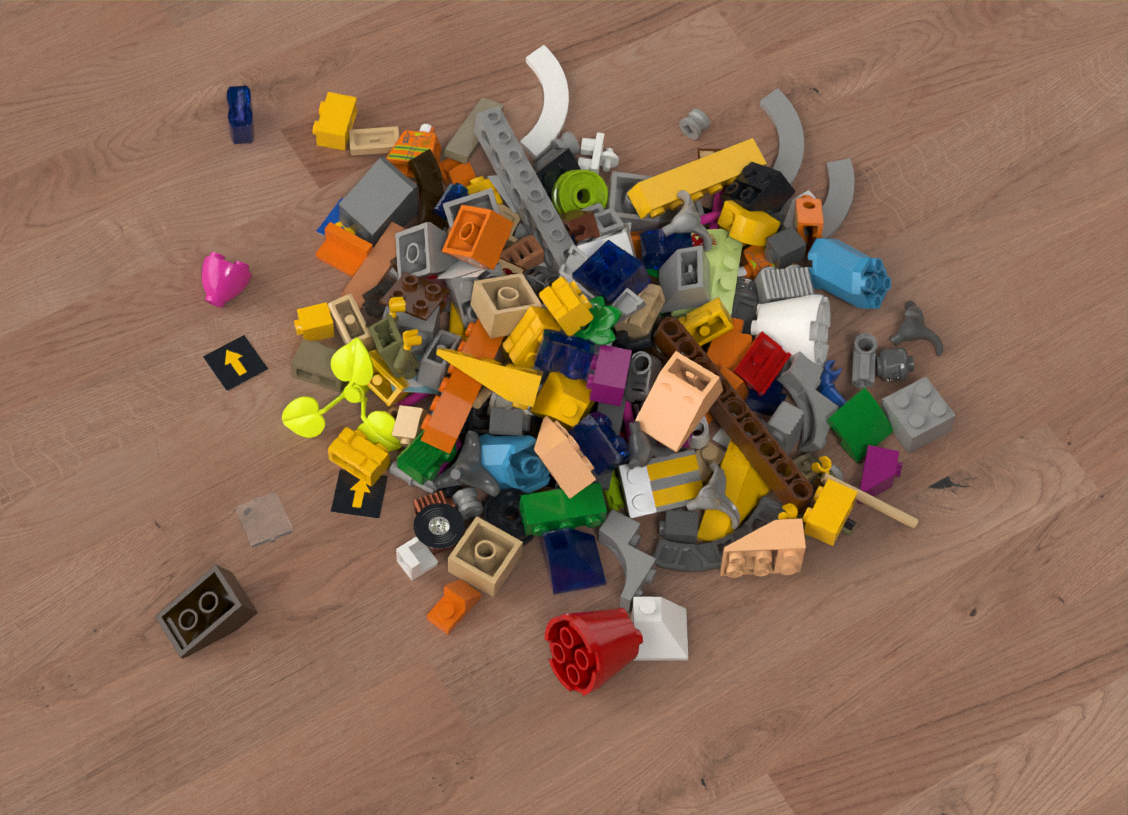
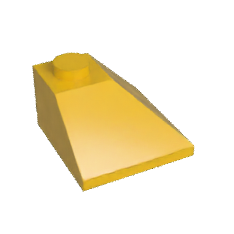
M554 366L530 413L542 419L547 416L552 422L557 420L566 431L577 436L595 401L589 400L591 389H586L587 381Z

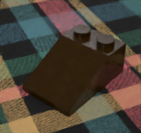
M215 565L155 617L180 658L184 659L237 631L258 612L233 573Z

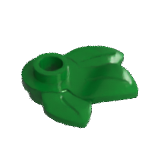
M602 296L595 297L589 301L593 306L589 309L594 316L593 320L588 323L589 327L586 330H582L583 326H580V330L574 333V335L581 341H593L597 345H607L616 340L611 328L618 322L623 312L614 306H605V300Z

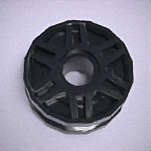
M516 488L501 489L496 497L491 496L485 504L484 521L522 541L523 546H525L535 536L533 534H525L519 505L521 495L530 493ZM516 516L518 519L512 521L506 519V517Z

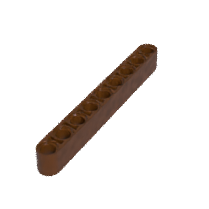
M674 317L664 318L654 336V342L669 359L677 351L720 377L723 391L708 411L783 505L792 503L796 506L798 512L803 510L813 494V487L683 324ZM794 493L799 494L802 498L797 497Z

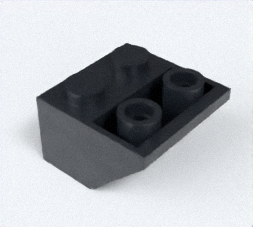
M552 148L531 165L551 202L552 189L560 175L570 170H581L569 148ZM581 190L577 193L578 201L583 197Z
M751 161L749 165L743 168L742 173L734 182L727 186L725 192L719 198L723 202L733 201L750 212L780 210L796 191L781 171Z

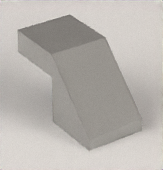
M598 203L581 210L594 213L601 237L625 227L613 207L604 210L602 205Z

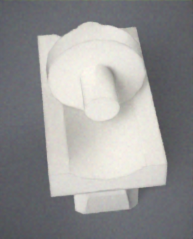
M597 132L596 139L582 138L580 154L593 157L592 159L579 157L578 165L581 170H589L599 175L600 165L605 172H609L610 168L618 165L619 157L613 153L612 148H606V151L603 152L604 133Z

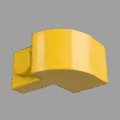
M725 201L717 224L730 232L729 236L735 240L755 246H766L767 238L777 234L781 222L764 211L749 212L733 201Z

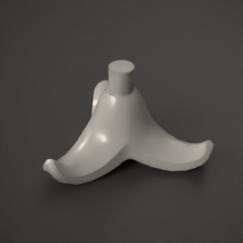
M681 190L678 192L677 197L684 201V206L671 223L662 227L666 237L675 232L680 234H697L704 241V251L708 252L712 248L711 236L700 223L701 217L695 211V204L688 192Z
M712 462L710 464V469L714 471L712 478L700 490L694 500L686 503L687 508L690 512L698 509L724 512L731 518V528L736 529L740 523L738 509L725 495L726 476L723 469L717 463Z

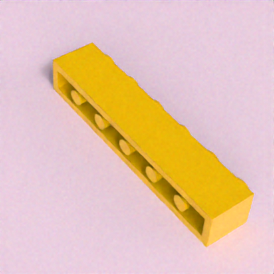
M751 138L641 181L627 195L640 219L649 216L654 219L664 214L666 209L670 208L671 211H674L684 205V201L677 197L679 191L684 190L688 192L692 201L697 202L704 197V194L709 193L712 196L720 192L724 186L733 183L742 173L743 168L749 165L751 161L763 166L767 162L754 139Z

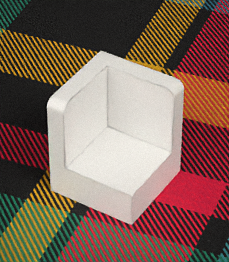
M417 537L396 549L397 562L412 581L438 565L437 559Z

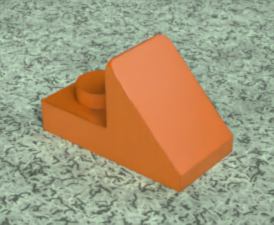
M447 158L439 163L443 177L441 180L448 189L461 184L462 188L471 185L470 181L477 178L469 162L464 164Z
M461 579L444 586V596L427 614V620L449 635L479 601L482 594Z

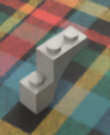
M799 351L789 357L780 370L777 380L790 392L798 409L804 412L802 438L798 450L806 454L819 451L825 446L827 442L826 436L831 428L826 420L838 410L839 406L816 391L821 383L820 376L823 368Z
M612 509L599 529L598 542L616 556L623 568L626 585L620 596L619 608L622 607L629 613L633 605V597L644 596V587L646 584L651 585L658 571L655 570L656 559L636 549L642 538V535L639 534L640 523Z

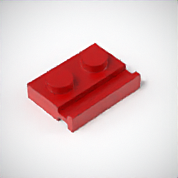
M761 331L732 372L741 378L746 386L750 389L753 388L758 392L759 396H762L792 354L786 353L782 346Z

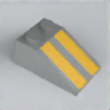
M695 449L673 453L669 456L652 458L650 463L643 468L634 467L631 470L629 463L617 466L627 517L629 518L686 506V503L694 500L703 488Z

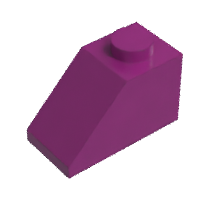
M868 445L860 490L875 497L891 488L894 478H900L903 462L898 461L900 451Z

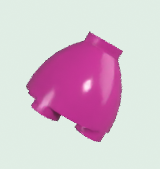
M211 252L209 256L204 257L201 269V281L206 294L204 301L216 307L224 308L226 302L237 297L247 287L253 275L248 270L249 265L240 261H235L234 264L224 260L225 256Z

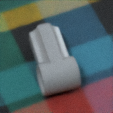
M863 333L858 335L852 351L851 385L860 389L874 386L878 343L871 334ZM865 347L870 351H862L860 348Z

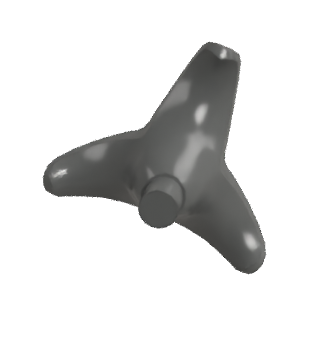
M910 300L907 301L905 304V309H907L905 317L907 318L900 326L898 333L890 338L891 341L897 346L903 341L928 340L935 346L936 355L940 356L943 353V344L940 338L925 326L923 313L916 306V303Z
M633 421L629 423L631 435L629 437L628 450L625 454L616 452L614 462L619 465L629 462V468L633 470L634 467L643 468L647 466L652 456H669L675 451L666 446L654 444L647 434L641 430L640 422Z
M467 431L464 445L457 461L436 477L433 485L436 488H446L467 484L496 497L500 492V485L495 477L481 464L480 438L476 432Z

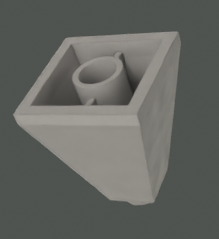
M425 222L395 233L398 279L404 272L422 279L440 275L460 260L441 252L449 234L431 222Z

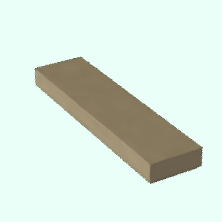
M481 98L445 148L444 156L467 164L480 146V142L474 133L476 113L500 107L503 113L504 105Z

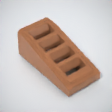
M531 234L502 251L500 257L508 261L512 259L515 264L528 270L544 263V250Z

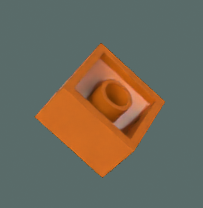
M461 205L441 252L474 266L494 270L500 260L505 243L510 237L514 223L493 210Z

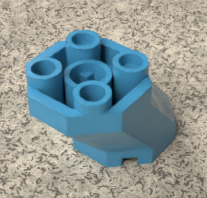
M816 238L808 252V260H812V268L809 267V272L815 289H824L857 308L879 309L881 307L886 292L891 288V278L887 276V271L881 258H871L838 239Z
M488 433L479 437L481 443V464L495 477L500 485V490L516 488L531 493L548 484L550 472L534 451L537 438L532 436H494Z

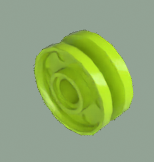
M570 170L560 175L554 183L551 193L552 204L559 215L572 210H582L598 203L605 210L609 199L608 188L604 180L597 173L589 170ZM579 190H581L583 193V199L581 202H579L577 199V193Z

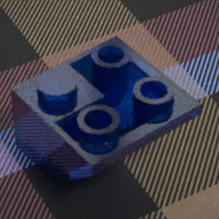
M607 240L572 273L575 279L607 301H615L626 288H629L638 295L651 283L644 263L610 240Z
M571 528L542 533V550L553 595L606 585L594 535Z

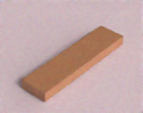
M394 222L390 223L339 298L352 294L360 312L364 310L393 268L390 261L397 256L395 233L406 230L405 228Z

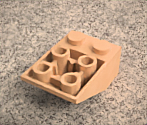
M676 351L659 373L635 421L640 422L641 430L648 436L677 453L722 393L723 388L720 377Z
M546 416L543 418L534 451L570 499L596 480L591 473L595 468L580 451L579 445L557 420L552 422Z
M802 519L774 520L724 547L720 576L736 578L750 574L755 576H766L772 573L792 575L800 572L806 549Z

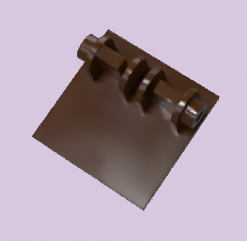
M404 272L380 300V303L389 306L391 298L404 297L406 303L404 313L427 321L438 306H440L441 312L444 311L446 302L443 300L450 293V289Z

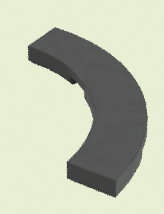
M762 496L754 513L739 529L710 543L684 544L660 538L653 556L656 559L655 566L678 572H703L721 568L724 547L774 520H779V513L785 512L782 508L784 505Z

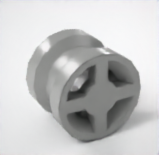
M693 109L689 112L688 117L683 118L679 122V126L685 136L696 140L701 135V131H706L710 127V120L701 110Z
M567 131L560 139L555 138L550 141L551 149L569 148L574 156L580 153L578 141L571 132Z
M475 488L462 489L452 496V500L464 520L473 519L483 512V506L477 500L478 493Z

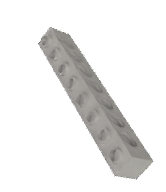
M500 107L476 113L475 135L529 235L532 234L543 248L544 263L547 268L560 276L559 270L562 264L566 263L570 255L568 252L574 242Z

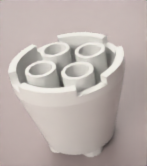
M813 294L770 303H759L757 305V320H753L751 324L752 336H757L763 331L782 346L786 353L789 352L794 355L800 351L812 362L824 368L829 350V345L827 344L828 327H831L828 297Z

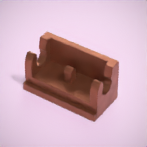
M572 210L559 215L563 224H567L569 235H576L574 239L585 240L590 237H600L593 212Z

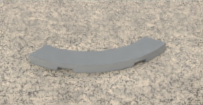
M777 88L760 100L759 106L769 116L778 132L779 153L772 169L781 171L792 186L799 174L803 160L804 134L800 119L793 105Z
M850 158L826 164L829 192L822 207L824 221L822 239H831L848 216L855 186L854 170ZM804 227L805 236H809L812 233L811 230Z

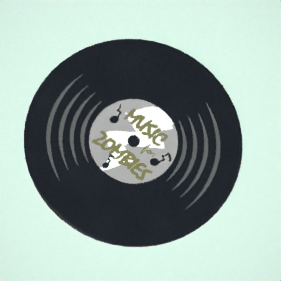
M435 503L424 507L418 512L413 528L416 537L421 543L430 548L443 549L454 545L460 540L464 533L465 523L461 513L456 508L448 504Z

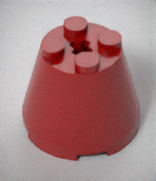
M622 607L565 613L552 618L545 630V640L549 641L553 657L548 660L554 674L568 691L575 690L582 693L583 696L598 690L631 663L639 653V645L643 643L642 633L640 630L635 629L626 610Z

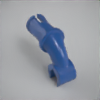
M829 360L826 362L820 376L819 393L839 406V410L847 401L835 389V384L832 382L838 379L842 368L838 371H830L835 360Z

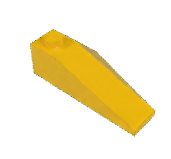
M442 347L438 348L436 353L438 356L507 401L513 402V407L527 410L528 406L534 407L543 371L512 363L502 366L500 362L494 359L480 358L479 360L475 359L476 356Z
M731 439L721 468L726 476L725 495L738 509L740 526L746 516L757 507L762 496H766L771 491V488ZM705 510L697 539L710 543L733 533L738 528H731V518L724 512Z

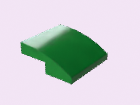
M865 387L826 420L842 439L839 444L855 463H858L866 456L868 445L876 447L893 432L892 426L883 410Z

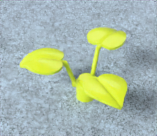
M358 337L338 349L331 359V369L334 375L341 381H349L341 395L320 410L316 399L308 396L298 397L287 405L282 414V421L286 427L299 436L312 438L321 434L325 428L326 422L321 414L326 413L343 398H346L351 403L361 402V419L364 422L358 426L357 430L362 431L373 444L380 443L385 446L389 452L402 447L400 441L392 436L396 421L392 415L385 411H374L369 414L368 418L366 416L368 398L365 395L370 389L367 384L373 377L374 367L368 350Z

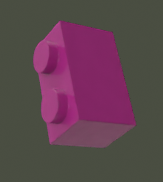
M600 345L599 354H593L590 367L591 370H595V374L589 373L586 389H591L590 401L621 407L632 350Z

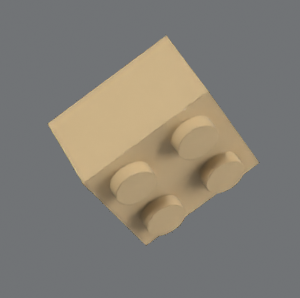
M522 273L474 281L470 305L490 338L511 335V332L530 306L543 308Z
M476 516L448 557V572L488 595L495 597L521 558L523 542Z

